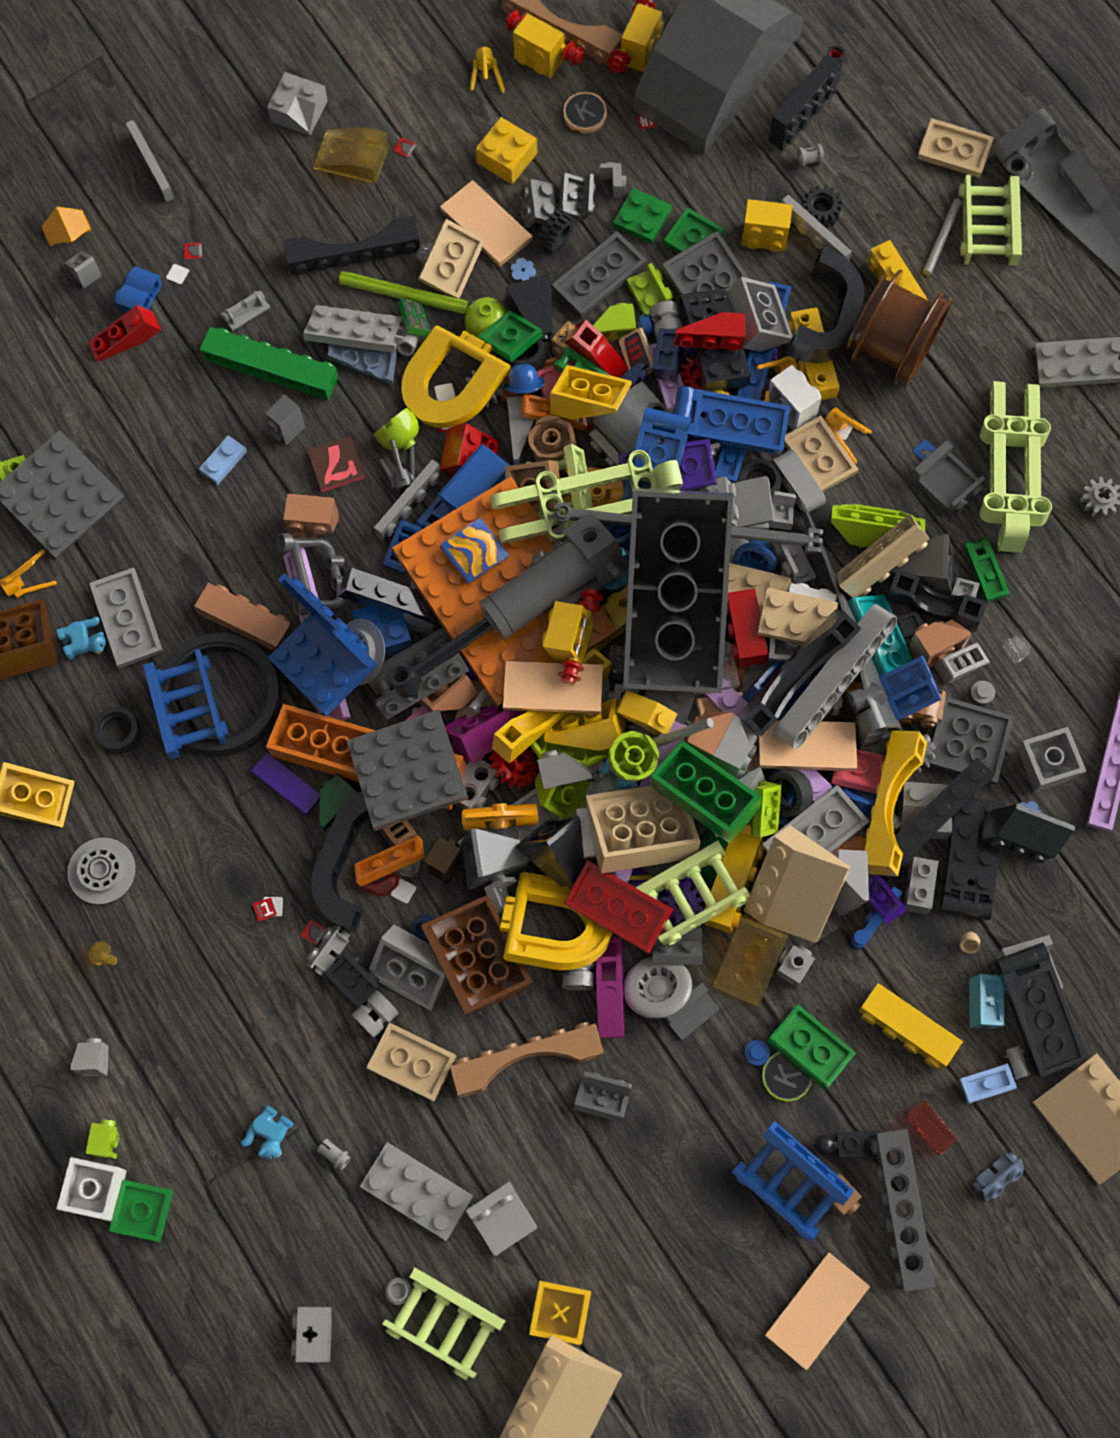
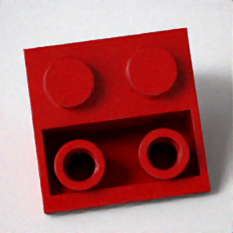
M467 423L448 428L440 470L453 477L480 444H484L497 455L499 441Z

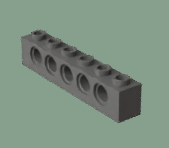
M908 1129L873 1133L874 1139L870 1140L873 1155L877 1154L878 1165H875L877 1180L881 1181L883 1191L879 1192L882 1207H886L887 1211L884 1225L886 1232L891 1234L892 1244H889L888 1247L891 1260L895 1259L897 1270H893L895 1285L900 1286V1290L904 1292L935 1287ZM890 1150H894L898 1155V1160L893 1165H890L886 1160V1155ZM895 1176H899L903 1182L901 1189L898 1191H894L891 1187V1180ZM904 1202L907 1206V1212L904 1216L899 1217L895 1212L897 1204ZM904 1229H909L912 1233L911 1240L907 1243H903L900 1239V1233ZM910 1255H914L916 1258V1265L913 1269L905 1267V1259Z

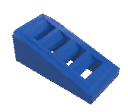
M401 520L383 566L405 574L403 566L399 562L392 560L393 556L396 557L392 552V547L401 543V539L406 540L411 537L405 534V532L414 535L421 531L422 528Z

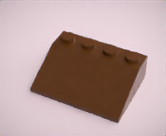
M44 599L0 611V680L58 664L55 641Z
M488 895L421 925L464 1015L508 1000L529 990L532 984V980L522 963L507 961L503 958L508 933L500 931L501 919Z

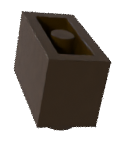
M439 836L424 860L427 873L449 884L463 861L459 844L449 837L445 840Z

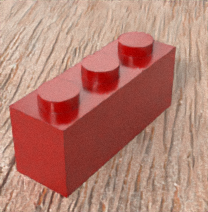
M756 589L728 592L726 616H729L730 623L727 624L729 638L733 637L735 645L731 646L733 660H738L739 667L767 663L768 650L765 636L757 635L761 615Z

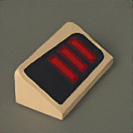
M638 328L619 340V345L628 369L630 370L641 362L647 365L645 368L648 371L647 377L652 372L654 357L643 328Z

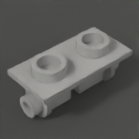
M261 290L254 291L252 295L236 305L225 309L221 316L232 331L268 310L270 306L265 301V296Z
M340 926L328 927L321 936L323 941L319 947H314L306 958L308 962L305 966L310 968L316 966L314 971L320 976L330 969L336 958L329 954L331 950L339 955L349 942L348 938L350 935L344 930L340 933L338 932L341 928Z

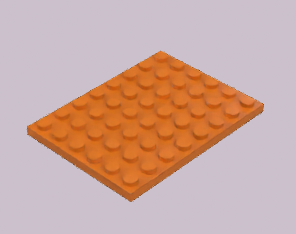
M512 477L507 478L392 547V552L452 640L483 619V611L479 606V601L488 597L495 590L529 568L533 561L532 558L541 551L547 553L553 550L552 546L556 544L550 541L547 535L501 544L498 534L499 530L540 520L529 502L502 509H492L489 498L491 495L519 488ZM481 518L509 556L505 561L489 569L485 575L467 584L439 546L454 534ZM551 609L512 634L506 640H503L498 633L490 630L460 651L497 708L503 704L506 661L556 663L542 645L543 634L549 626L548 616ZM602 609L591 615L595 624L588 650L616 633V629Z

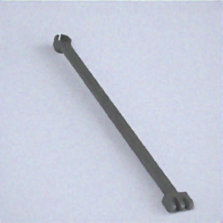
M562 502L555 505L552 510L554 512L552 518L555 522L561 524L566 523L568 520L578 521L589 512H592L602 524L631 527L632 515L576 509ZM564 508L567 514L561 515L558 510ZM732 526L731 538L805 546V553L822 554L823 548L814 547V545L823 544L822 538H814V536H823L822 529L808 528L806 534Z

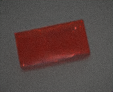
M925 1100L921 1101L904 1116L938 1156L958 1140L956 1135Z

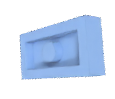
M228 435L202 464L199 470L218 485L245 455L247 450Z
M1008 1064L959 1079L967 1104L1017 1088Z

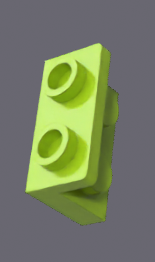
M652 263L647 265V271L627 279V285L644 316L650 315L649 310L655 304L672 300L670 289L664 287L662 275L659 269L655 270Z
M760 781L755 792L761 796V807L752 819V835L756 837H764L778 832L781 785Z

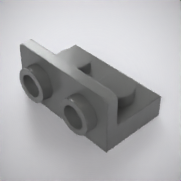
M696 927L681 936L682 939L673 945H663L658 938L652 948V964L702 965V928Z

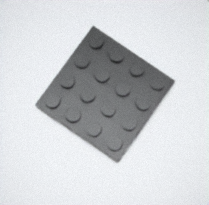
M60 430L0 482V502L55 559L61 556L125 499L124 495Z
M439 710L347 740L375 831L468 800Z

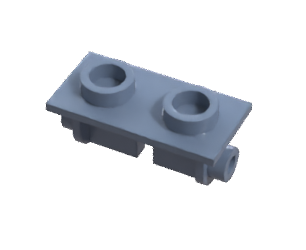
M1012 1152L1009 1154L1005 1153L992 1164L993 1168L997 1171L996 1174L987 1168L975 1178L976 1182L973 1186L978 1192H983L986 1202L991 1198L998 1197L1009 1182L1017 1181L1023 1174V1161L1021 1158L1017 1159Z

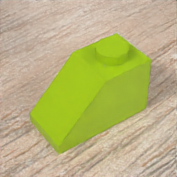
M618 303L610 306L593 326L608 341L620 340L636 330L633 304Z

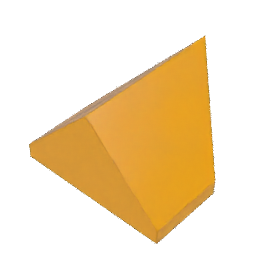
M56 207L41 226L50 246L58 243L73 242L83 233L91 230L82 210Z

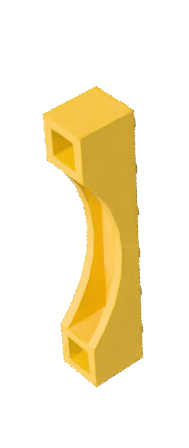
M595 648L586 654L584 664L603 665L602 682L608 678L612 663ZM527 711L508 721L494 734L492 749L510 764L568 712Z
M892 731L891 737L886 743V759L881 765V781L876 787V803L871 809L872 820L870 828L866 831L867 842L865 850H863L867 851L869 874L898 876L903 853L894 835L893 814L902 787L913 772L923 764L927 741L918 731Z

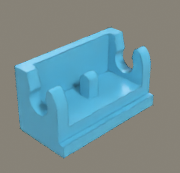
M979 974L969 978L970 1028L987 1027V1029H994L1004 1026V988L999 976Z

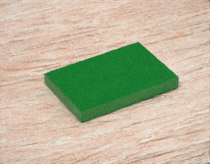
M798 1004L767 1040L771 1046L825 1091L856 1054L854 1050Z

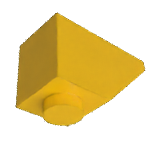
M631 691L625 692L616 710V713L654 735L669 733L677 716V713L662 704Z

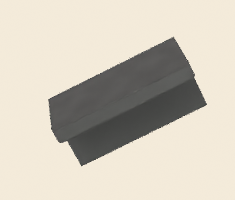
M703 983L691 991L688 1001L679 1011L663 1017L681 1040H684L719 1011V1007L707 994L708 989Z

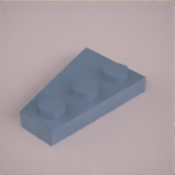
M329 344L328 358L330 360L393 385L397 346L394 353Z

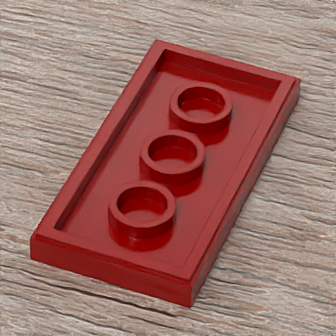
M588 860L564 902L568 907L647 953H650L674 910L610 872L601 873L599 866Z

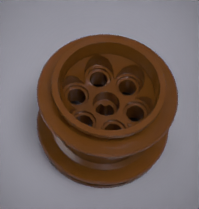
M900 269L891 281L888 280L889 275L884 274L855 324L846 349L851 350L853 347L855 348L851 358L852 364H855L864 352L897 369L893 385H897L899 381L904 382L902 387L906 389L939 333L954 298L943 299L945 292L941 291L932 303L899 286L903 271Z

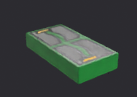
M400 298L398 306L407 333L427 337L430 329L421 302Z

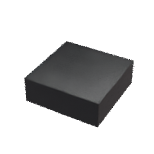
M917 610L897 616V624L904 640L912 638L915 630L923 625Z

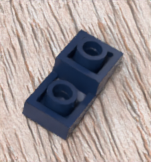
M641 362L636 364L621 379L632 381L633 385L643 382L648 372L645 370L647 365Z

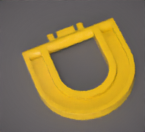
M437 325L432 329L405 369L402 379V396L407 408L409 407L415 417L422 423L437 428L454 427L467 422L483 409L508 374L510 365L489 354L493 349L492 346L488 343L486 344L481 339L470 335L466 331H463L460 337ZM452 347L482 362L464 390L455 398L447 401H437L429 396V380Z
M528 872L520 873L515 897L506 896L500 931L508 932L503 955L505 960L555 970H573L593 963L607 949L612 932L564 904L571 891L568 886L561 887L549 876ZM527 901L568 908L582 918L585 924V931L578 938L570 941H556L520 934Z

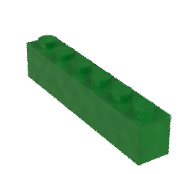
M210 327L200 348L203 360L327 401H329L338 380L336 367L331 363H321L307 355L299 356L285 348L278 349L263 341H253L245 335H234L223 328L216 329Z

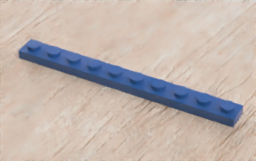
M770 282L769 284L776 287L785 313L792 286ZM775 347L761 352L750 350L747 359L751 373L749 386L739 387L738 397L755 400L761 399L769 367L757 369L756 367L757 365L771 362ZM723 445L715 471L716 478L726 477L731 483H736L746 449Z

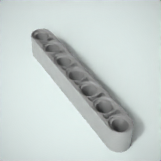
M877 604L873 605L858 623L862 629L844 648L832 655L779 722L775 729V736L794 749L801 747L896 626L897 617Z

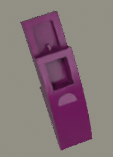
M616 937L610 938L607 949L596 960L597 1012L600 1039L624 1038L622 938Z

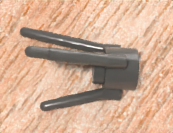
M392 439L390 443L398 469L394 473L395 476L393 477L383 459H380L379 463L390 480L392 489H396L397 492H405L416 479L414 445L409 448V473L407 469L402 468L395 440Z

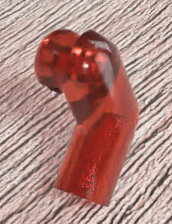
M393 872L380 882H370L364 886V892L387 896L399 886V875Z

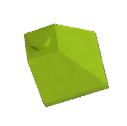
M540 771L535 780L540 806L558 818L576 816V809L582 808L586 801V795H590L594 784L586 779L544 789Z

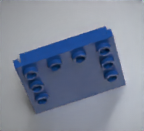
M284 573L278 581L311 614L277 647L268 659L322 713L328 716L378 664L366 653L369 648L339 618L335 621L331 618L334 613L324 603L322 604L296 577L291 580Z

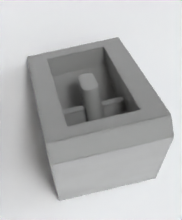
M83 251L64 262L67 269L83 288L102 276L93 256Z

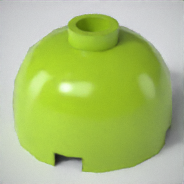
M489 297L480 298L472 302L465 314L466 331L470 335L479 338L478 336L507 313L506 308L498 300Z
M408 407L392 418L385 426L383 425L373 436L388 450H392L390 441L394 439L397 449L403 448L406 451L416 443L414 438L419 431L418 420Z
M630 731L621 734L614 740L609 749L608 761L611 770L617 777L625 781L636 782L647 778L654 772L659 759V752L656 743L650 736L636 733L637 731Z

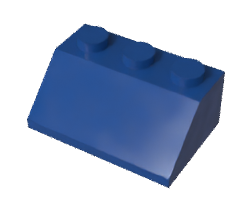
M480 444L440 491L438 496L452 512L506 480L505 466L510 465L484 444Z

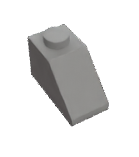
M557 750L542 753L543 757L538 759L544 789L590 779L594 776L593 770L564 752L558 754Z
M97 1038L86 1039V1043H78L71 1063V1070L82 1077L107 1076L109 1046Z

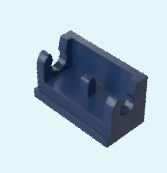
M659 329L652 371H655L656 377L659 380H662L663 375H667L671 382H678L684 347L674 346L676 329Z

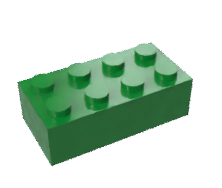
M682 740L651 775L653 789L730 844L761 807V796Z

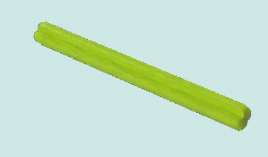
M344 271L339 276V283L341 285L399 299L405 298L418 301L424 305L462 314L467 311L468 303L465 300Z

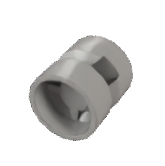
M663 301L650 308L649 313L654 325L656 340L658 339L660 328L677 330L683 327L682 321L679 319L680 312L676 302Z
M595 961L585 967L564 972L563 988L567 990L594 989L595 974L591 972V969L595 968Z
M376 990L367 999V1005H360L351 1015L374 1038L384 1028L383 1023H390L399 1012ZM371 1010L379 1016L375 1021L368 1015Z

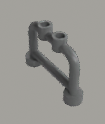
M280 533L277 538L278 550L280 552H292L298 580L310 591L300 547H320L325 551L327 556L326 567L330 570L332 576L331 587L336 591L337 598L335 600H320V602L324 603L330 610L340 608L345 602V599L338 597L343 576L340 573V569L344 568L345 563L343 556H336L333 546L323 538H293L290 533ZM294 598L293 611L295 615H307L309 611Z

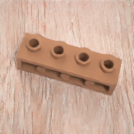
M208 583L194 606L198 615L273 652L293 632L290 620L281 614L275 616L269 613V609L263 605L257 604L255 606L240 594L235 596L228 593L229 590L220 584L214 586Z

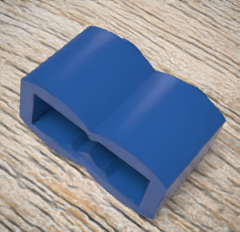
M136 266L131 271H128L124 279L125 284L121 289L117 290L114 296L117 309L127 313L133 307L139 305L149 310L162 285L159 275Z

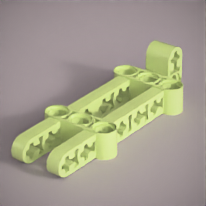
M993 381L990 390V415L984 419L980 431V439L984 443L990 444V493L985 496L979 514L985 522L1002 524L998 534V551L1022 553L1029 537L1030 526L1038 527L1044 525L1052 509L1050 500L1041 496V447L1047 440L1051 426L1047 420L1040 418V386L1035 384H1027L1025 387L1024 417L1006 415L1005 382ZM1006 446L1024 447L1025 495L1006 494Z
M636 450L630 454L626 464L557 479L556 475L550 471H544L537 476L535 485L491 495L489 498L492 509H502L538 500L542 515L541 520L499 530L501 544H506L542 535H547L548 539L555 543L565 539L564 533L556 535L552 532L551 527L560 525L564 530L576 521L568 520L563 524L557 523L552 518L554 512L548 511L545 507L549 502H553L556 505L561 502L563 503L561 496L563 494L628 479L630 480L632 492L633 488L640 489L638 486L640 481L647 482L650 489L680 490L683 482L677 460L661 463L655 469H652L649 455L643 450ZM639 458L643 461L644 466L637 468L633 465L632 460ZM547 479L552 483V487L544 489L541 487L540 481ZM632 499L585 510L632 515ZM564 508L558 510L561 515H566Z

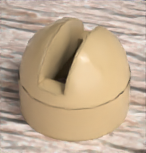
M974 932L964 933L960 939L961 950L969 954L979 951V936Z

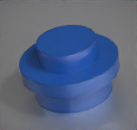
M640 315V320L637 321L638 328H643L645 336L649 337L651 333H654L650 315Z
M754 1040L746 1046L745 1057L750 1064L760 1066L768 1061L770 1049L765 1042Z

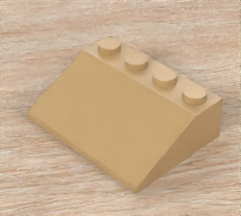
M909 514L836 573L839 586L852 597L865 596L871 591V585L876 581L879 583L884 581L890 575L889 571L895 566L899 568L909 560L908 556L914 551L918 553L928 545L926 542L929 540L928 535Z
M652 785L586 795L585 797L594 851L601 873L682 861L699 850L700 839L692 816L653 789Z
M790 825L774 836L744 911L763 925L816 943L821 936L851 867Z
M1095 1054L1032 1103L1094 1181L1100 1185L1120 1170V1081L1100 1056Z
M551 1335L500 1438H590L622 1373Z

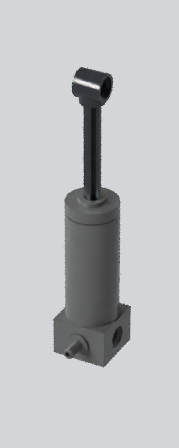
M589 512L564 529L563 532L567 542L495 590L488 597L479 601V606L483 611V619L414 667L411 664H402L394 667L389 673V680L397 694L402 698L414 696L419 690L423 676L490 630L498 633L503 640H506L512 634L551 609L555 601L561 602L594 579L602 587L612 579L619 578L628 567L617 540L592 512Z

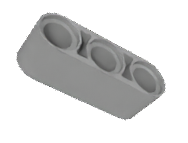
M793 449L771 460L781 472L782 484L788 493L796 495L795 503L801 511L805 509L810 513L826 504L824 493Z

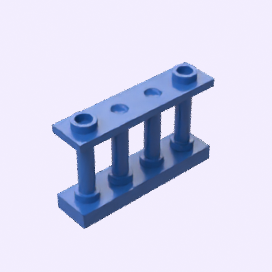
M200 649L195 650L197 661L166 670L156 669L153 662L143 665L165 751L170 760L180 757L178 749L182 748V745L216 735L223 745L226 744L225 735L229 734L225 721L220 720L207 672V670L211 669L207 655H202ZM197 670L201 672L202 683L171 692L162 690L161 683H164L166 679ZM206 691L209 704L176 714L168 713L167 705L171 701ZM212 713L215 726L182 736L174 735L172 727L176 726V723Z
M774 1121L762 1135L767 1142L748 1165L741 1161L732 1173L740 1184L748 1186L789 1222L799 1236L807 1238L812 1242L820 1231L815 1226L818 1220L834 1202H839L843 1206L854 1190ZM774 1150H779L786 1156L787 1160L766 1183L755 1172ZM794 1167H799L806 1174V1179L786 1201L775 1189ZM814 1184L819 1185L826 1191L827 1195L806 1218L795 1206Z

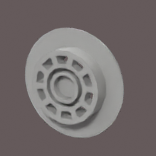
M355 619L346 624V626L369 648L366 653L378 664L359 684L363 685L373 680L379 673L384 661L385 644L380 630L374 623L366 619Z
M96 838L84 843L74 852L70 859L67 871L69 885L79 898L89 903L105 904L120 898L130 888L135 876V861L132 853L123 843L111 838Z
M652 957L645 958L636 963L627 973L623 984L624 998L629 1007L636 1013L649 1018H662L676 1013L686 1004L692 991V979L684 965L652 964Z

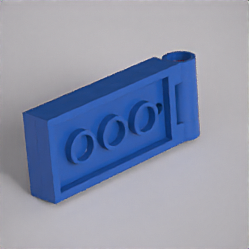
M681 386L677 388L673 414L692 418L687 439H710V443L719 442L721 445L780 455L784 448L790 406Z
M646 407L634 451H645L649 455L652 469H655L661 463L677 460L680 469L692 418ZM635 458L632 460L635 467L641 468L644 466L641 459ZM629 479L626 481L621 501L633 498ZM638 482L640 489H650L647 482Z

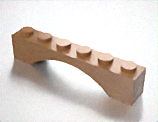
M501 0L502 9L507 14L517 10L519 11V17H522L528 13L564 33V44L574 41L575 48L583 46V52L599 63L607 65V60L611 57V51L621 49L623 34L606 25L582 26L567 22L552 14L542 5L540 0Z
M589 1022L581 1023L575 1026L576 1030L566 1032L565 1029L552 1032V1037L542 1039L541 1036L528 1039V1044L518 1046L517 1043L504 1046L503 1051L497 1053L489 1050L478 1054L479 1058L469 1060V1057L455 1060V1065L450 1066L459 1099L484 1092L488 1084L502 1070L525 1058L540 1055L559 1056L583 1063L603 1057L604 1051L596 1024L590 1025Z

